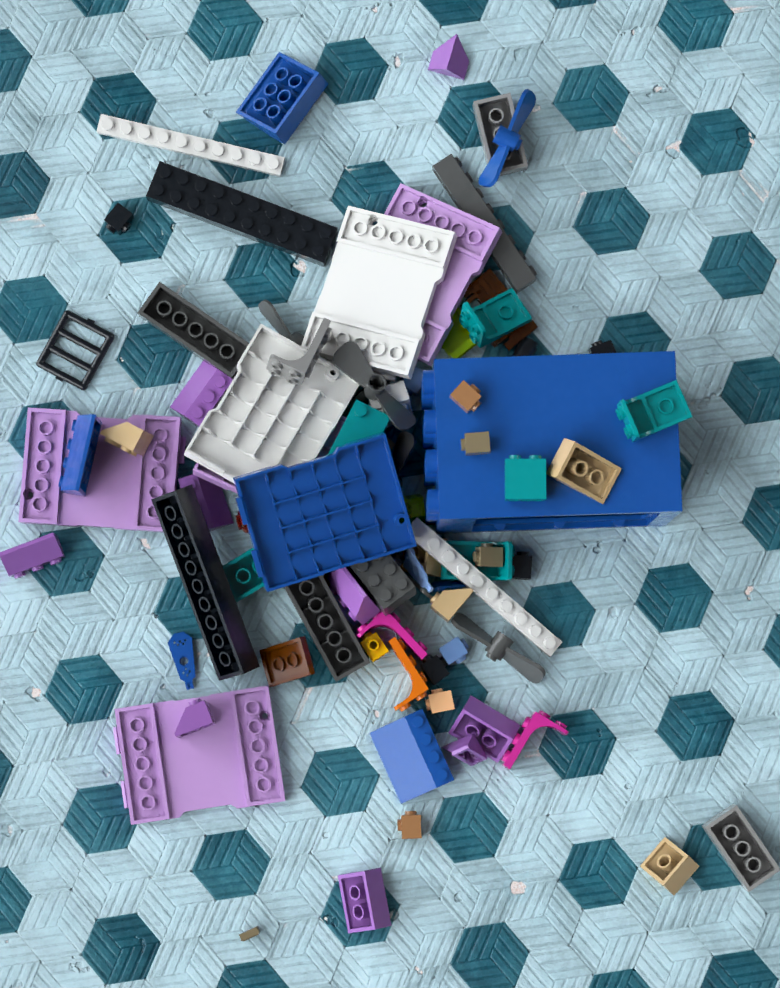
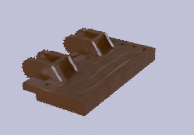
M488 269L469 285L464 298L466 299L472 294L466 300L469 305L475 300L482 304L507 291V288L492 270ZM532 320L495 340L492 345L495 348L505 339L509 338L504 343V346L509 351L520 340H523L524 337L535 331L538 326Z

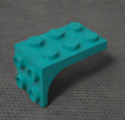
M513 288L473 308H471L467 301L464 302L459 321L462 327L466 328L470 333L471 341L477 344L479 348H482L531 322L532 317Z
M677 380L634 398L622 399L617 404V409H615L618 419L623 420L625 424L623 430L627 439L631 438L632 442L693 417Z
M444 540L473 566H475V562H473L475 547H482V543H493V547H503V567L476 568L491 581L511 580L512 576H514L515 569L514 565H512V557H514L515 548L512 541L477 542ZM441 565V579L459 580Z

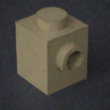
M489 431L465 433L464 439H461V451H465L466 456L490 454Z
M482 543V547H475L473 552L475 567H503V547H493V543Z

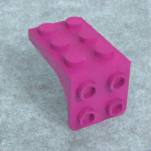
M380 611L372 618L373 620L369 624L365 623L357 629V637L361 639L373 628L387 627L394 631L421 661L428 655L426 653L427 647L421 641L417 643L412 638L414 633L407 626L403 628L399 624L401 620L394 612L385 616Z
M541 710L533 712L532 716L526 717L521 727L524 729L521 734L517 733L511 744L514 746L511 751L506 750L501 758L504 761L502 766L511 769L530 735L536 729L549 727L565 736L569 732L566 730L567 726L558 720L555 723L549 720L550 715Z

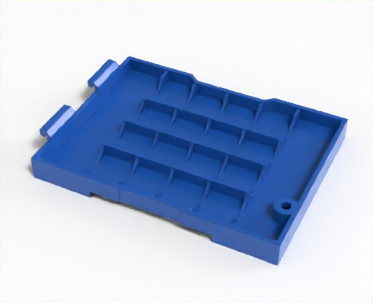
M385 433L346 443L337 447L332 454L287 467L279 464L233 477L238 497L235 499L243 525L247 524L254 549L251 551L257 575L259 578L262 577L267 592L417 546ZM404 518V522L400 523L399 519Z

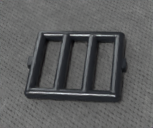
M65 310L40 354L36 365L56 376L57 380L61 382L66 381L81 390H86L115 336L113 333L96 325L95 321L89 318L86 320L69 310ZM68 319L104 337L105 340L102 346L99 348L65 330L64 327ZM59 336L96 354L92 364L90 365L54 346ZM50 352L87 371L83 380L80 381L46 363L45 361Z

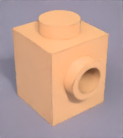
M442 688L431 690L432 694H429L428 699H425L427 711L431 710L432 714L455 709L451 690L443 691Z

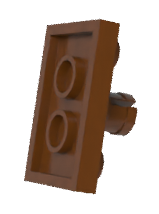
M305 636L259 650L269 687L315 674Z

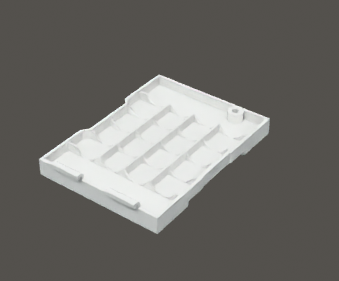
M348 206L336 240L337 245L322 293L319 296L315 311L312 312L301 346L307 350L309 349L325 317L331 320L329 327L332 330L326 344L323 346L320 354L321 358L333 364L334 353L344 343L353 341L358 344L375 374H381L386 380L394 382L396 376L411 380L426 335L423 326L436 287L444 280L458 236L456 233Z
M260 324L237 363L238 372L218 406L208 411L186 448L184 456L234 483L233 477L279 464L289 467L316 459L360 385L335 367L334 364L320 356L313 367L310 377H305L301 386L290 384L281 376H273L266 369L271 354L285 360H297L302 358L308 350Z

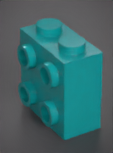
M510 455L509 459H505V501H546V459H541V455H530L529 459H521V455Z

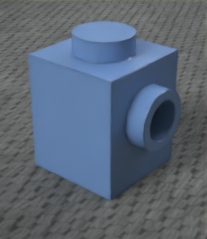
M415 366L411 380L400 377L401 381L404 380L409 396H412V394L417 396L421 390L423 371Z
M456 637L438 650L449 666L454 662L459 664L467 659L465 655L468 654L466 649L469 646L464 638L460 640L459 637Z

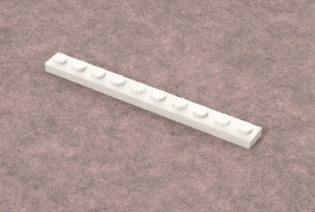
M104 114L100 116L96 131L97 134L281 177L285 157Z
M418 517L415 518L411 526L416 543L463 584L471 588L477 596L548 657H551L562 641Z

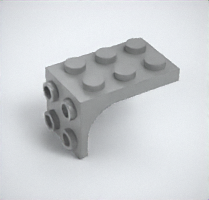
M324 317L307 353L302 358L285 360L271 354L266 367L269 373L276 377L281 376L285 378L290 384L301 386L305 377H310L323 346L329 338L332 330L329 327L331 320Z

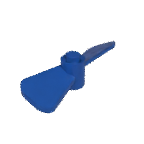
M525 89L523 91L509 127L506 128L500 125L492 141L499 146L480 175L479 185L492 187L500 176L508 152L519 149L523 140L520 139L521 135L518 132L536 103V96L531 90Z

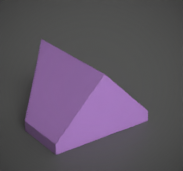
M457 34L433 51L428 70L464 80L469 60Z
M474 733L440 747L470 766L487 759V755Z

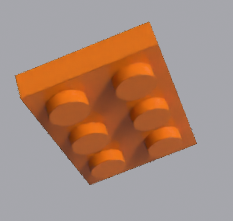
M394 637L388 643L412 681V691L408 698L394 707L395 711L400 710L403 712L411 706V701L416 699L418 702L427 696L426 692L429 689L425 683L428 680L422 671L418 673L415 666H417V663L412 655L407 656L405 653L406 646L401 638L397 640Z

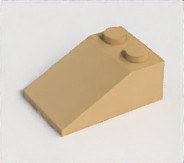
M564 438L546 474L589 498L604 504L622 468L579 443Z

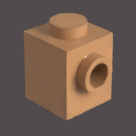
M463 380L450 394L449 398L468 414L470 410L474 412L481 405L479 400L482 396L480 395L481 391L474 384L469 385Z
M405 811V815H401V819H397L398 831H402V839L422 838L421 815H417L416 811Z

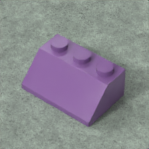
M202 361L170 408L199 427L208 411L218 406L233 379L214 366Z
M193 474L178 479L180 488L189 485L193 486L209 531L234 524L221 487Z
M55 533L47 534L0 552V558L8 576L15 579L25 576V572L30 570L33 572L44 569L43 565L50 563L52 566L61 563V559L65 558L60 541Z
M347 567L328 572L326 579L331 584L328 586L335 596L337 594L340 596L338 601L344 608H349L348 614L354 622L358 620L364 625L381 611Z
M470 696L448 733L457 739L474 733L487 757L498 763L521 725L475 697Z
M199 698L189 702L190 706L185 708L176 728V737L181 738L215 724L208 703L205 700L202 701Z
M381 868L338 875L348 933L392 926Z

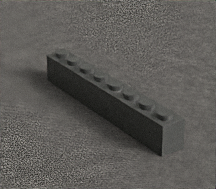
M450 154L433 165L432 171L459 210L500 227L502 234L490 256L517 294L536 281L535 276L537 273L531 265L528 266L524 261L526 257L521 250L518 251L514 246L516 243L513 237L505 233L503 230L505 226L500 219L496 220L491 205L489 203L485 204L482 199L484 197L479 188L475 189L470 174L468 172L464 173L461 168L463 165L457 156L454 158Z

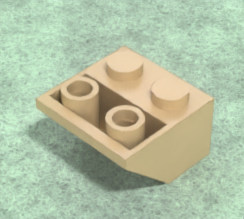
M129 422L104 429L100 432L101 435L105 436L104 441L135 457L137 454L144 456L154 435Z

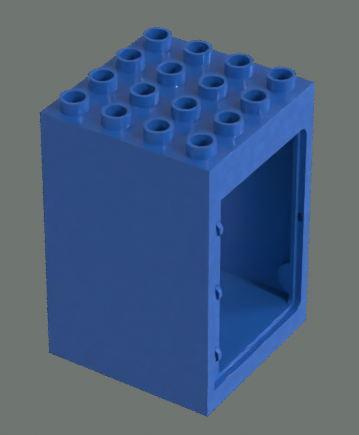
M675 351L434 359L433 369L423 370L421 382V410H424L422 443L423 448H433L426 450L423 464L424 487L434 486V489L427 490L426 525H436V534L666 526L682 512L679 424L632 442L631 438L627 439L623 430L625 424L623 420L618 419L615 409H617V404L622 399L634 398L676 380ZM463 380L469 385L474 384L481 391L480 395L482 396L479 400L481 405L474 412L470 410L468 414L449 398L450 394ZM489 431L490 454L466 456L465 451H461V439H464L465 433ZM564 438L579 443L622 468L604 504L564 485L547 474L546 501H505V459H509L510 455H521V459H529L530 455H541V459H546L547 472Z

